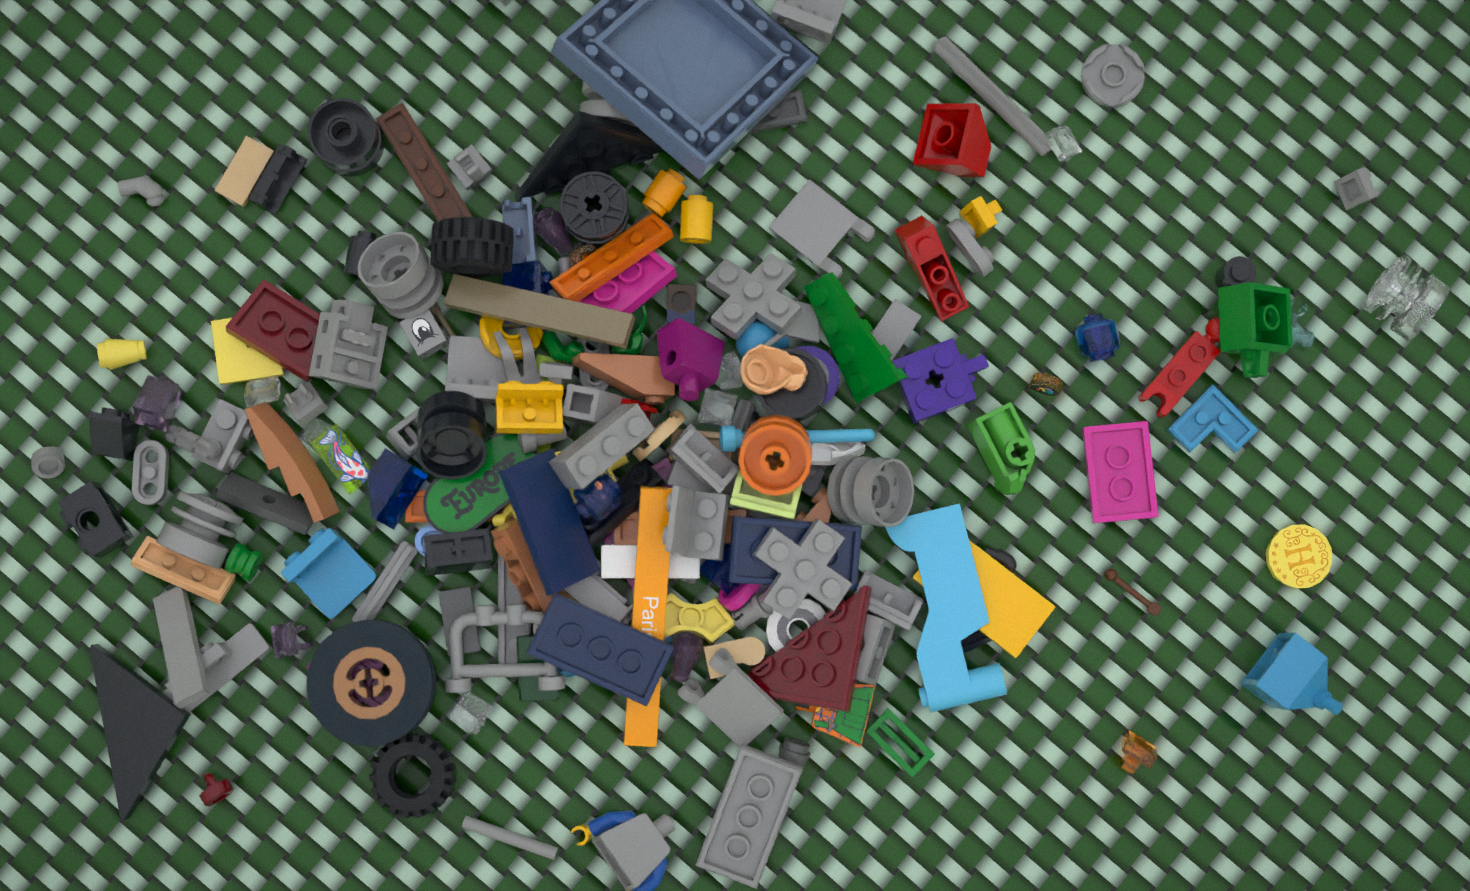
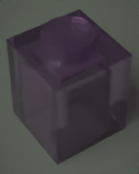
M147 375L133 405L136 423L167 432L182 401L179 384L166 377L157 378Z

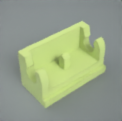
M739 471L736 476L730 505L794 520L802 485L791 493L783 495L762 494L749 486L741 475V471Z

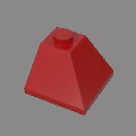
M976 103L927 104L912 164L959 177H984L990 156L991 143L980 105Z

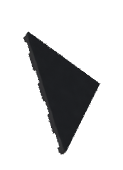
M577 111L515 193V198L517 202H521L522 198L531 197L543 192L545 195H549L563 190L575 176L582 173L600 171L610 174L613 168L627 163L633 166L654 159V154L665 150L638 127Z
M92 644L89 649L120 817L125 820L129 819L191 714L184 708L180 709L177 707L172 699L102 646Z

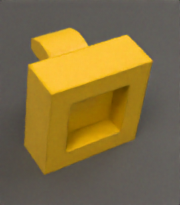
M982 196L967 204L959 214L963 220H966L972 226L976 233L974 238L977 239L998 223L995 215L1000 213L1002 209L996 200L986 204Z

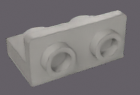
M219 399L201 436L206 441L209 440L216 444L215 457L208 460L197 456L195 453L191 457L227 474L230 473L231 469L235 470L241 462L243 456L241 448L245 440L249 441L254 435L245 410Z

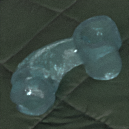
M1292 299L1293 344L1298 347L1309 348L1313 344L1314 334L1310 331H1305L1298 323V317L1303 316L1307 312L1308 306L1306 303H1302L1299 312L1296 314L1292 311V304L1294 302Z

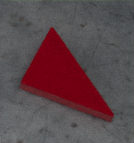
M866 585L861 587L849 599L838 604L834 611L830 610L821 620L787 642L786 646L774 655L767 657L751 669V672L747 675L772 699L850 712L872 587Z

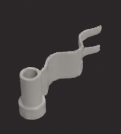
M525 325L518 326L523 351V377L519 373L514 355L501 332H493L501 352L507 381H519L522 384L542 382L536 365L533 345ZM563 423L562 434L517 433V437L523 454L536 451L538 446L567 439V434Z

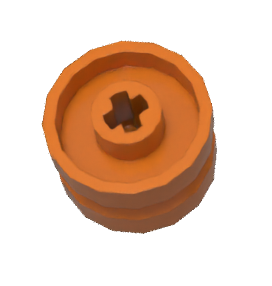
M776 414L761 417L749 426L742 438L738 459L741 475L749 486L762 494L778 496L791 493L803 484L810 472L812 445L809 434L794 419ZM774 451L781 453L780 457H773L771 455H773Z

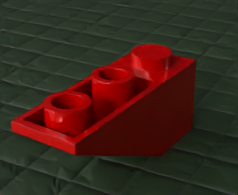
M920 216L895 229L894 232L905 257L940 321L942 322L968 308V302L934 224L925 217Z

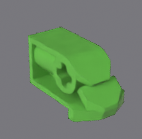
M1009 402L967 424V427L995 480V483H993L995 488L1005 495H1014L1022 490L1026 476L1029 475L1035 458V448L1012 402ZM1017 451L1019 456L1013 458L1011 452Z

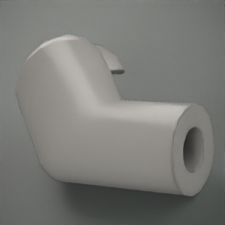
M142 176L118 181V189L122 197L140 194L147 199V204L150 206H158L164 202L162 187L148 177Z

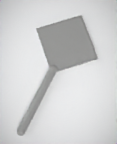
M794 301L802 306V314L782 335L777 333L763 345L771 347L784 336L818 343L819 321L812 305Z

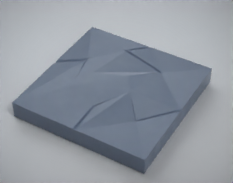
M600 0L556 38L551 54L620 113L625 115L627 119L699 180L812 71L819 59L751 0Z

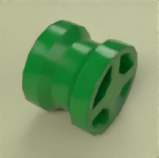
M238 542L230 552L225 565V571L231 574H241L242 579L250 582L258 572L263 560V553L258 550L250 551L245 544Z

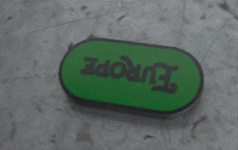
M495 433L487 438L486 460L478 471L460 479L437 477L430 483L423 500V508L427 520L436 530L443 534L477 530L510 504L499 471L539 454L538 451L523 454L517 433Z

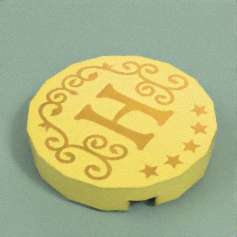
M1305 524L1289 525L1277 531L1270 544H1268L1266 564L1271 575L1282 584L1293 589L1309 588L1320 583L1329 573L1332 564V548L1327 538L1316 528Z

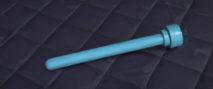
M721 426V452H735L736 448H741L745 432H742L741 429H735V426ZM872 429L806 430L811 443L870 442L875 438V432Z

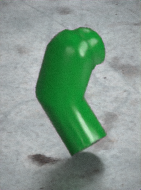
M548 331L542 336L541 341L554 360L572 364L573 357L585 352V348L580 342L575 343L572 341L568 346L562 345L555 332Z

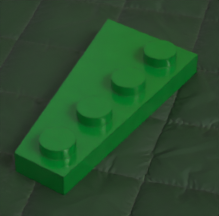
M833 272L825 274L803 287L855 403L864 401L907 378L902 368L897 369L890 360L892 354L885 345L880 346L871 333L873 328L867 319L863 320L855 311L856 304Z

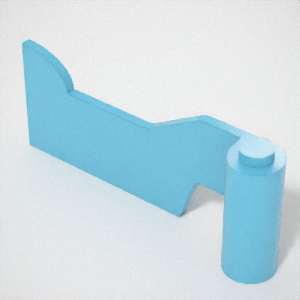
M960 504L910 515L899 525L885 527L890 538L899 548L907 552H915L929 608L917 648V659L924 684L923 688L918 689L922 707L929 706L930 712H936L1007 695L1000 663L968 670L961 645L963 639L988 624L989 618Z

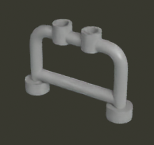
M522 603L506 605L507 611L495 612V605L475 606L476 612L460 615L450 627L451 677L445 678V692L459 693L471 691V678L538 676L539 690L565 689V675L558 674V667L545 661L544 663L464 665L462 633L467 626L539 625L544 614L533 610L527 611L526 604Z

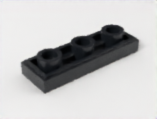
M645 459L636 463L604 493L606 494L604 500L600 496L596 504L593 503L580 515L583 527L593 548L639 507L640 486L661 487L666 483ZM610 495L612 496V501H611V503H609V497H610ZM601 507H605V510H604L603 513H602V511H600V508H601Z

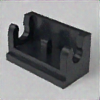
M489 528L423 536L426 576L490 569L492 565L493 554Z

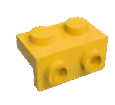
M507 381L504 384H498L495 396L496 433L562 434L563 385L550 381H542L537 384Z

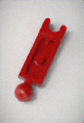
M1219 317L1212 318L1207 322L1205 327L1206 334L1204 336L1195 331L1138 396L1140 402L1146 401L1152 395L1159 397L1161 406L1156 412L1158 418H1164L1173 409L1181 397L1221 352L1214 346L1215 342H1220Z

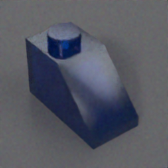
M385 448L368 474L371 517L394 530L428 474Z

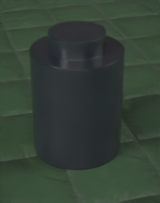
M358 231L357 236H350L344 275L360 279L358 276L360 257L368 245L376 240V234Z
M1238 256L1230 259L1217 270L1215 275L1216 286L1220 288L1253 282L1256 277L1255 266L1245 257Z

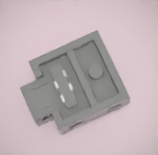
M333 300L331 312L320 313L309 376L360 389L377 390L388 327L372 323L374 307L350 300Z

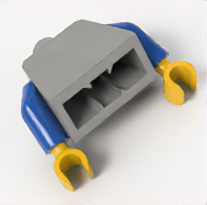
M609 811L591 820L588 826L582 824L571 830V833L579 829L584 831L585 839L577 843V845H584L591 840L625 888V891H653L661 884L668 865L666 856L671 851L664 838L675 830L674 823L666 814L661 815L652 822L646 813L637 816L632 811Z

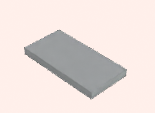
M741 744L695 866L757 889L803 767Z

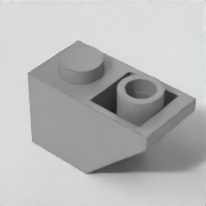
M568 384L562 411L563 418L565 420L596 425L621 405L622 398H630L599 389Z

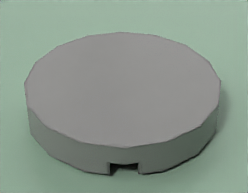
M1121 44L1102 45L1093 50L1083 64L1081 72L1082 87L1088 97L1098 105L1109 108L1124 106L1133 101L1143 88L1145 78L1144 64L1139 55L1128 46Z

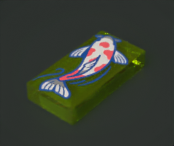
M336 423L310 442L349 494L375 476V473Z

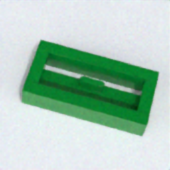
M889 708L865 730L912 778L935 755ZM888 718L925 753L922 758L912 751L884 723ZM879 727L916 763L912 768L875 732Z

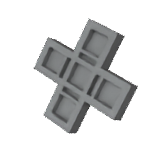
M770 253L750 274L725 258L706 279V287L726 299L711 316V324L735 340L756 319L782 335L802 314V306L781 293L796 276V268Z
M819 519L814 520L798 545L771 527L753 553L755 557L778 572V575L761 598V601L788 620H790L807 593L834 611L852 585L851 582L827 566L845 538Z

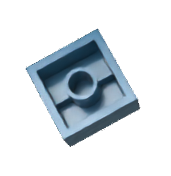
M1278 633L1240 683L1270 708L1292 710L1317 707L1321 710L1327 709L1335 715L1339 714L1343 708V704L1332 698V694L1328 691V657L1297 633Z

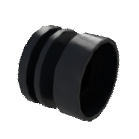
M600 171L585 172L575 176L564 187L560 197V213L569 234L578 243L590 248H601L626 231L629 223L627 196L622 185L612 176ZM599 201L601 210L594 209L590 213L587 204H595Z

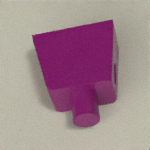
M676 318L657 331L661 375L664 379L679 386V397L682 400L694 401L698 399L699 392L718 380L725 341L680 318Z

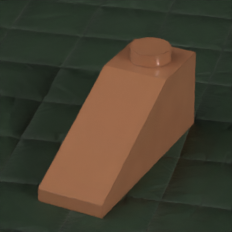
M579 353L572 358V365L634 399H645V404H665V400L675 395V384L664 379L661 375L659 356Z

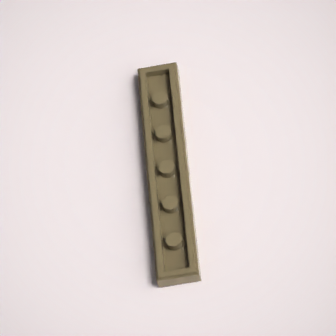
M453 274L444 300V305L448 308L622 348L627 347L636 319L630 313Z

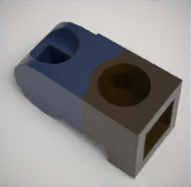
M668 284V324L676 318H680L695 326L697 285Z

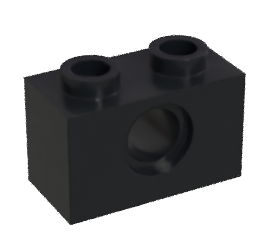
M90 481L58 501L62 508L60 512L62 520L69 528L73 527L80 537L77 539V543L86 555L90 554L92 557L102 558L134 537L104 488L98 482ZM96 513L99 517V524L95 529L91 530L88 527L87 520L91 514Z

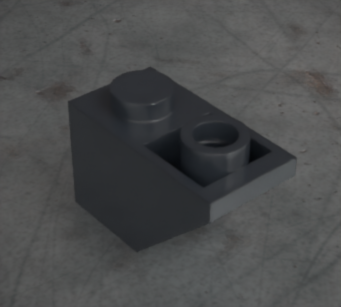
M102 407L101 413L90 411L89 425L92 453L133 461L140 423L130 420L131 414L123 413L116 409Z

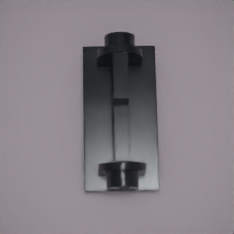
M279 144L248 199L277 214L308 159L297 154L289 146Z

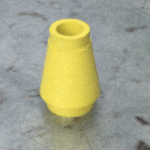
M105 339V342L97 343L98 359L101 368L109 367V370H113L147 359L144 340Z

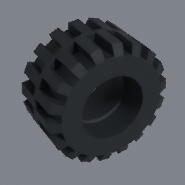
M453 217L437 221L432 225L430 265L446 273L465 276H496L509 272L512 269L514 229L496 220L476 217Z
M419 733L404 735L399 740L387 743L383 748H380L376 753L378 756L372 761L371 768H373V771L369 775V782H373L374 787L371 791L373 796H378L379 805L387 807L389 813L393 815L399 814L402 818L422 817L441 807L452 794V787L456 783L457 777L454 776L456 764L451 760L450 756L452 754L449 749L446 750L440 740H434L430 735H420ZM408 756L422 758L431 770L430 786L426 791L418 795L404 792L396 781V767L403 758Z

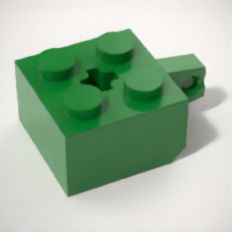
M1253 282L1218 288L1221 352L1240 354L1244 377L1259 378L1267 376L1269 356L1286 354L1293 345L1290 289Z

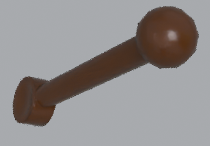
M1114 569L1106 570L1105 578L1108 581L1116 582L1145 605L1149 614L1158 615L1160 613L1161 606L1158 603H1151L1118 577Z

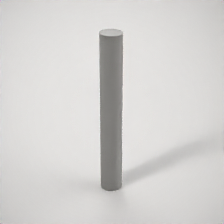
M467 815L462 824L464 829L552 860L555 859L558 847Z

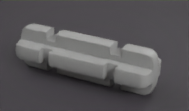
M172 425L168 428V433L165 435L168 442L176 444L191 453H195L201 458L210 460L215 457L214 452L217 450L215 443L209 440L206 441L205 438L190 431L188 432L182 427Z

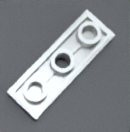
M601 545V578H634L636 545ZM670 553L668 579L700 578V559L687 558Z

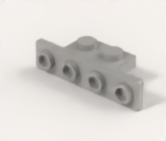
M247 624L225 643H216L214 645L213 642H209L200 649L210 694L184 707L186 711L190 713L270 649L268 642L253 624ZM169 680L165 684L167 689L164 690L162 693H164L166 696L173 700Z

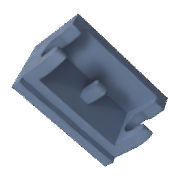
M522 198L521 202H511L509 199L504 200V205H502L503 223L514 229L512 269L538 267L535 209L532 198Z

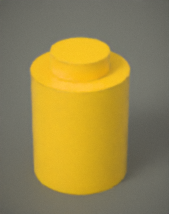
M689 195L688 200L681 202V242L692 244L712 242L713 203L707 201V196Z

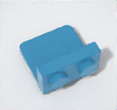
M321 528L308 540L311 544L302 553L299 550L296 551L284 562L286 568L280 573L289 582L296 583L326 617L335 618L376 580L377 574L336 529L328 528L325 531Z

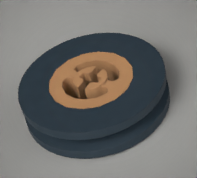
M357 621L335 630L319 645L308 668L306 681L307 695L310 707L319 723L336 738L358 746L383 745L408 735L424 720L432 706L436 692L435 667L425 645L406 628L386 621ZM368 659H377L385 663L390 669L388 676L379 668H371L372 678L379 681V685L373 687L374 697L383 695L389 686L392 687V693L383 704L376 707H369L358 702L353 694L356 690L359 695L365 698L373 697L372 688L365 686V680H369L371 677L370 669L361 670L355 679H352L355 667Z

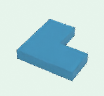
M1211 385L1166 431L1188 453L1211 431L1233 453H1236L1258 429L1214 385Z

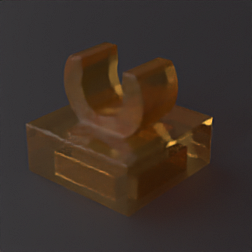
M1130 730L1122 739V752L1125 755L1121 760L1123 762L1121 768L1133 774L1141 763L1150 769L1157 759V747Z

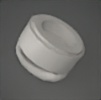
M52 446L36 450L31 457V467L34 474L46 479L59 476L65 469L62 449Z

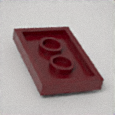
M263 279L226 325V332L307 383L311 379L309 371L320 314Z

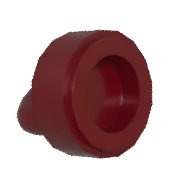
M210 772L204 774L203 780L207 789L199 797L205 806L215 805L233 793L234 788L228 779L217 782L214 775Z

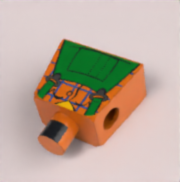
M855 683L850 712L796 703L795 709L813 713L812 727L861 747L875 686Z

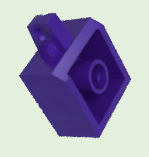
M953 338L892 361L897 369L902 368L907 375V378L898 382L897 385L913 425L973 402L977 398L971 385L972 382L976 381L974 373L989 367L984 354L968 360L966 353L960 355ZM930 374H932L933 378H939L940 380L937 389L933 385L927 386L926 384Z

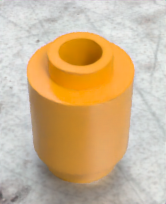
M671 168L667 172L660 170L643 194L645 198L641 204L652 213L655 212L659 217L663 218L666 212H671L686 190V186L683 184L685 178Z

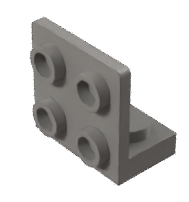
M776 0L771 18L781 27L830 45L847 0Z
M450 336L445 391H460L475 397L479 402L495 403L497 385L507 382L503 359L493 356L485 349L481 339L478 337Z
M673 485L672 493L668 494L666 503L667 511L670 513L668 526L664 527L662 536L663 544L666 545L665 551L687 558L722 561L730 496L727 494L695 492L681 485Z

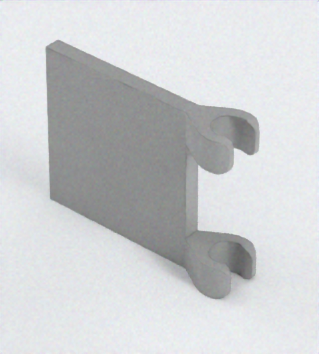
M810 179L769 227L770 230L816 265L825 274L833 272L837 279L842 276V267L828 258V256L851 229L867 243L875 235V230L870 224L858 218Z
M720 648L710 659L709 664L714 670L725 676L706 694H704L701 686L694 678H689L678 690V695L686 702L699 708L740 747L741 744L748 745L780 716L784 710L736 665L731 654L725 648Z

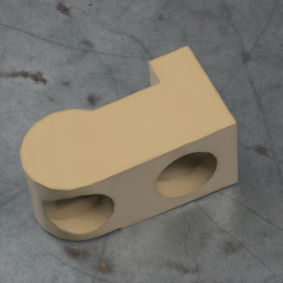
M746 637L703 647L710 679L723 676L722 673L714 670L709 664L710 659L720 648H725L731 654L736 664L756 665L765 656L763 642L755 637Z

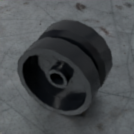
M796 348L781 349L789 355L800 358L805 363L807 368L805 382L802 384V387L794 391L781 388L770 394L756 393V396L762 407L770 414L787 416L795 421H804L815 415L824 404L828 392L827 376L818 360L807 351Z

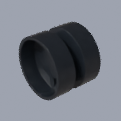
M348 98L332 99L319 106L310 118L308 125L309 143L317 156L334 173L347 177L360 176L369 172L380 161L384 150L383 133L369 110L361 103Z
M460 391L439 392L427 398L421 404L417 414V458L420 465L428 473L443 479H460L478 471L484 464L487 456L486 413L482 404L475 397Z

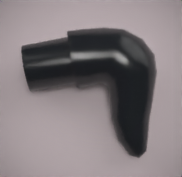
M989 546L986 547L985 552L1010 572H1015L1017 563L1011 554L1001 549L997 550Z

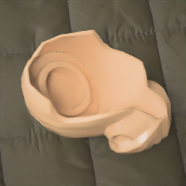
M762 344L750 349L744 355L740 367L743 383L749 390L757 394H770L781 388H786L789 391L797 390L802 387L807 376V368L800 358L789 355L781 349Z

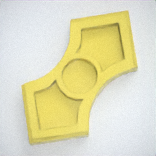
M673 593L667 595L664 639L678 633H692L702 637L711 645L735 626V620L732 619V616L720 604L717 598L703 604H690L681 601Z

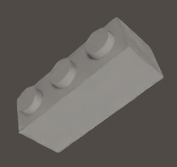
M638 403L621 404L549 461V464L566 489H583L654 432L655 429Z

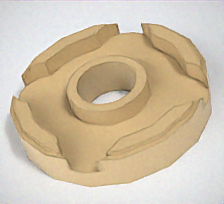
M675 409L670 413V417L666 421L660 422L654 428L655 431L632 450V453L639 461H642L684 422L687 417L679 409Z

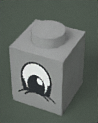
M430 309L420 315L405 318L399 322L417 355L422 360L449 345L446 335Z

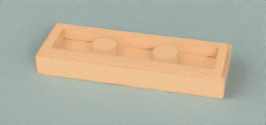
M150 536L145 538L131 560L132 567L216 604H221L234 583L236 574L228 573L225 569H217L181 555L157 543V539Z

